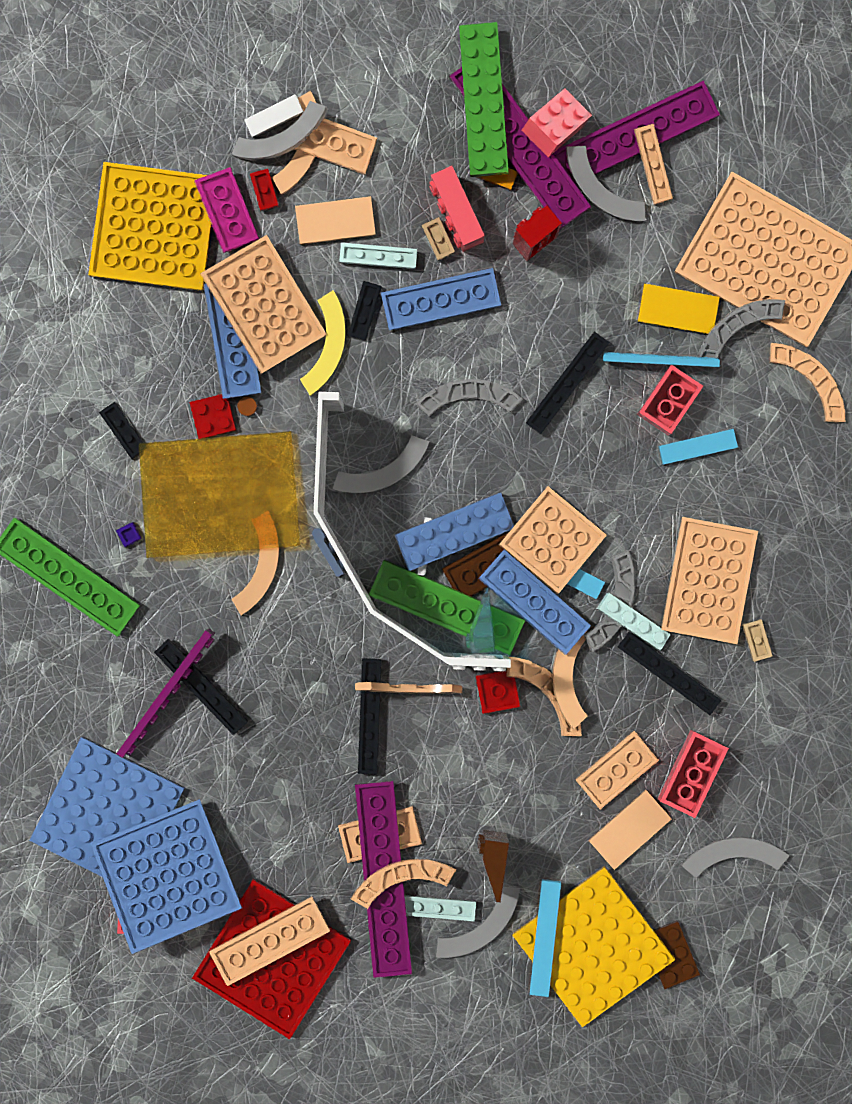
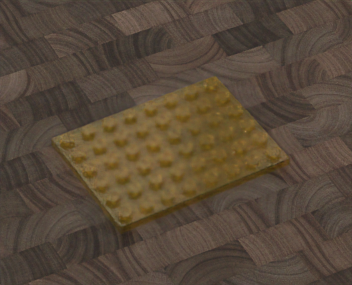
M291 431L139 444L146 558L300 546Z

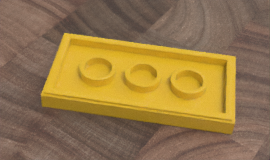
M644 283L637 322L708 334L715 326L720 297Z

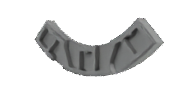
M309 101L303 114L288 129L265 139L251 140L239 137L231 155L240 159L256 160L271 159L288 153L307 140L306 138L312 131L318 128L328 108Z
M586 146L566 147L570 171L577 186L590 202L615 217L631 221H645V202L621 198L610 192L599 182L590 167Z
M759 300L734 309L719 320L710 330L701 345L697 357L718 358L727 340L746 325L760 320L782 319L785 300Z
M464 379L449 382L431 390L418 400L415 405L430 417L439 408L451 402L462 399H480L492 402L505 409L508 413H511L523 399L515 392L499 384L480 379Z
M411 435L404 451L392 463L374 472L350 474L338 471L333 490L346 493H368L392 486L416 467L426 452L430 441Z
M626 549L610 557L615 575L613 596L631 607L635 593V571L630 552ZM605 615L595 627L584 633L591 652H594L610 641L622 625Z
M732 837L711 842L696 850L687 857L681 866L697 878L705 869L719 861L745 857L765 862L778 870L789 855L778 847L761 840Z
M503 886L501 903L496 902L490 915L473 930L453 937H438L436 958L466 955L491 942L504 929L512 917L518 901L520 887Z

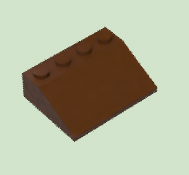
M483 830V833L478 835V851L482 855L496 902L501 903L509 841L506 833Z

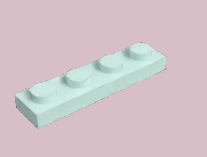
M341 243L339 262L416 269L417 249Z
M606 593L597 607L599 611L657 650L661 651L671 635L610 593Z
M405 895L407 916L475 921L476 901Z

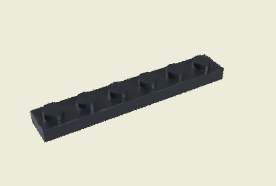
M594 331L525 424L541 435L610 342Z
M629 631L617 647L708 715H711L722 701Z
M167 639L154 652L173 673L176 672L186 658L170 639ZM193 664L190 668L192 670L190 675L181 681L234 736L248 720Z
M362 658L361 682L381 683V659ZM361 691L358 774H377L380 692Z

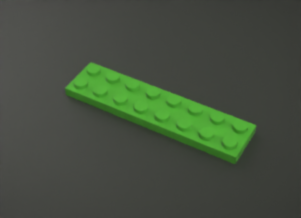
M497 22L459 25L470 177L509 174Z
M17 518L12 519L0 537L1 556L117 637L120 636L141 606Z
M385 559L383 560L369 596L503 653L511 654L525 619L425 576L417 575L418 573L408 571V569Z

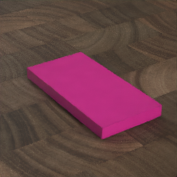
M231 167L194 181L223 253L259 240Z

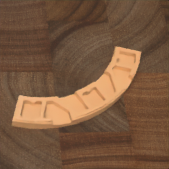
M311 91L298 97L303 111H305L309 101L316 103ZM296 150L288 165L272 177L281 195L299 183L301 178L310 169L315 159L314 156Z
M771 343L770 363L788 366L804 375L812 383L821 398L825 422H845L843 399L835 380L818 360L801 350L784 344Z
M269 511L252 520L259 539V560L256 571L248 585L231 599L240 615L249 611L260 601L270 587L277 569L279 542L277 530Z
M584 635L566 655L558 649L553 664L554 695L563 717L572 729H575L588 717L577 700L573 686V666L577 653L586 640Z
M508 657L511 659V668H507V677L525 680L535 685L548 697L557 712L561 736H582L581 723L575 729H572L559 709L560 707L554 695L552 673L529 660Z
M358 682L355 683V690L385 693L448 694L462 693V686L453 684L417 686L416 684L390 685L389 683Z
M428 859L398 861L370 875L356 889L350 899L368 909L376 897L386 888L411 879L430 880L447 887L456 869L447 864Z

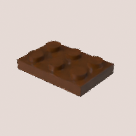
M678 920L654 929V932L675 958L672 963L658 972L664 989L699 976L700 973Z

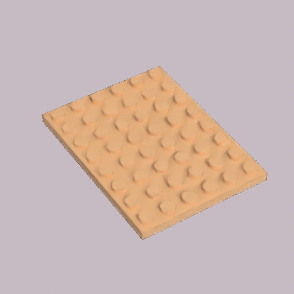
M731 172L674 272L736 308L759 300H785L782 319L760 321L801 345L808 347L852 271V240Z

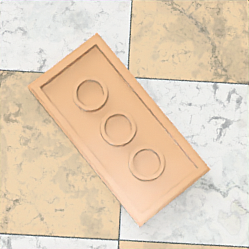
M324 118L318 128L314 129L306 138L307 140L296 147L295 150L365 175L377 138Z
M371 196L295 206L300 245L376 235Z
M633 731L575 780L597 807L602 809L659 760L637 733Z
M644 790L592 836L589 842L615 870L671 820V817L649 792Z
M413 806L396 810L400 850L422 844ZM358 820L338 825L347 863L362 860Z

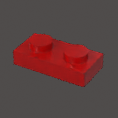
M264 169L250 173L260 211L279 207L269 170Z

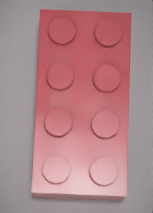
M453 166L432 174L429 188L433 197L437 196L438 198L437 205L441 214L445 213L446 215L445 223L448 230H453L454 232L453 240L457 249L461 247L462 252L482 244L485 235Z
M690 730L660 792L658 800L696 818L729 748Z

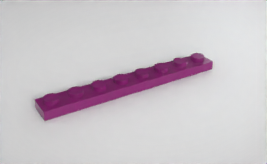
M211 629L205 630L118 750L117 755L123 758L126 755L130 756L137 748L135 743L138 739L141 741L148 733L146 728L149 724L153 725L159 717L157 715L159 710L166 708L170 702L168 700L170 695H175L180 689V681L183 678L186 679L192 672L190 668L193 663L197 664L203 657L201 652L204 648L208 649L215 639L212 637L215 632Z

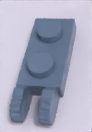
M314 528L312 535L335 575L341 577L344 575L343 570L345 569L340 559L336 560L333 556L335 550L330 542L326 544V535L322 529Z

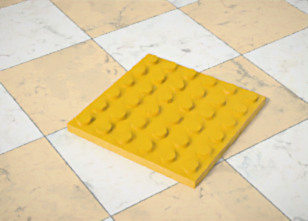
M103 162L88 275L90 277L203 291L204 280L200 274L206 270L212 224L194 181L207 175Z
M605 866L559 899L550 986L581 1027H584L675 960ZM538 915L512 934L532 962Z

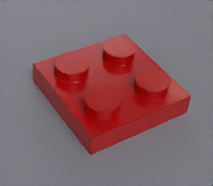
M222 394L189 402L199 440L236 431L229 399H223Z
M507 670L476 675L482 714L520 707L515 677H507Z

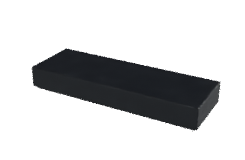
M363 281L348 331V337L366 342L381 292V285Z
M113 402L99 412L132 460L148 449L116 402Z

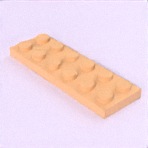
M313 896L213 948L209 953L226 985L229 986L330 932V928Z

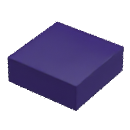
M134 522L116 530L125 548L142 539Z

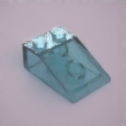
M489 588L484 589L470 632L467 633L466 646L467 649H471V654L495 651L496 644Z

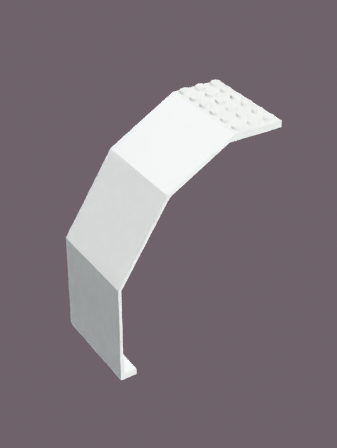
M319 392L314 515L369 612L442 661L452 665L453 669L465 670L466 666H472L474 670H486V667H492L494 671H506V668H511V659L506 655L442 652L376 609L324 517L328 411L344 412V403L339 392Z

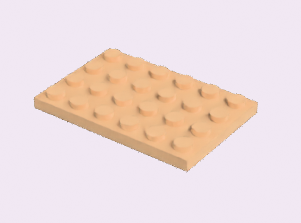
M267 235L200 274L261 374L327 335Z
M681 518L662 620V630L733 644L738 643L758 531L692 518Z

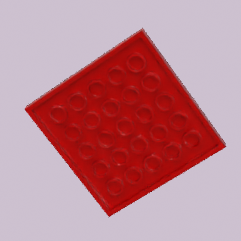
M253 879L240 900L242 909L231 914L209 951L295 904ZM328 925L330 932L229 986L226 985L208 951L192 979L290 1039L351 942V939Z

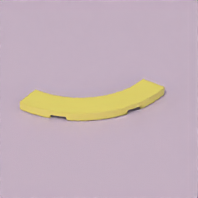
M334 290L317 300L324 314L327 335L319 360L300 379L310 396L317 392L332 376L339 364L344 349L345 320L342 307Z

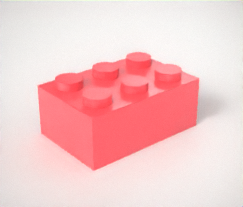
M564 88L529 118L522 131L549 158L580 131L592 115Z
M670 365L637 415L669 436L703 388V385L675 366Z

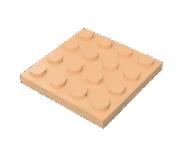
M547 486L501 541L499 546L505 549L554 592L559 594L606 537V534Z

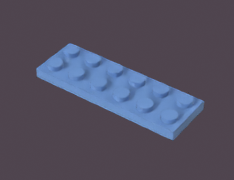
M493 268L381 292L389 331L501 306Z
M204 284L222 398L227 399L260 394L261 388L255 363L207 284Z
M497 493L397 533L395 537L408 571H411L507 532L514 525L502 494Z
M505 549L478 578L564 655L572 649L591 626Z

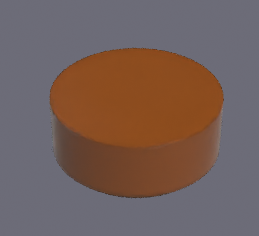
M243 397L238 402V411L244 416H251L257 410V403L251 397Z

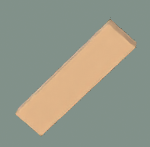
M654 124L634 129L653 204L673 199Z

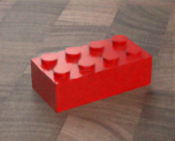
M548 205L544 208L540 206L533 211L528 221L523 219L517 225L513 245L523 258L528 261L557 238L562 223Z

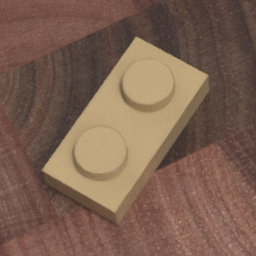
M439 217L422 225L437 261L455 253Z
M762 619L742 624L752 661L755 662L772 657Z

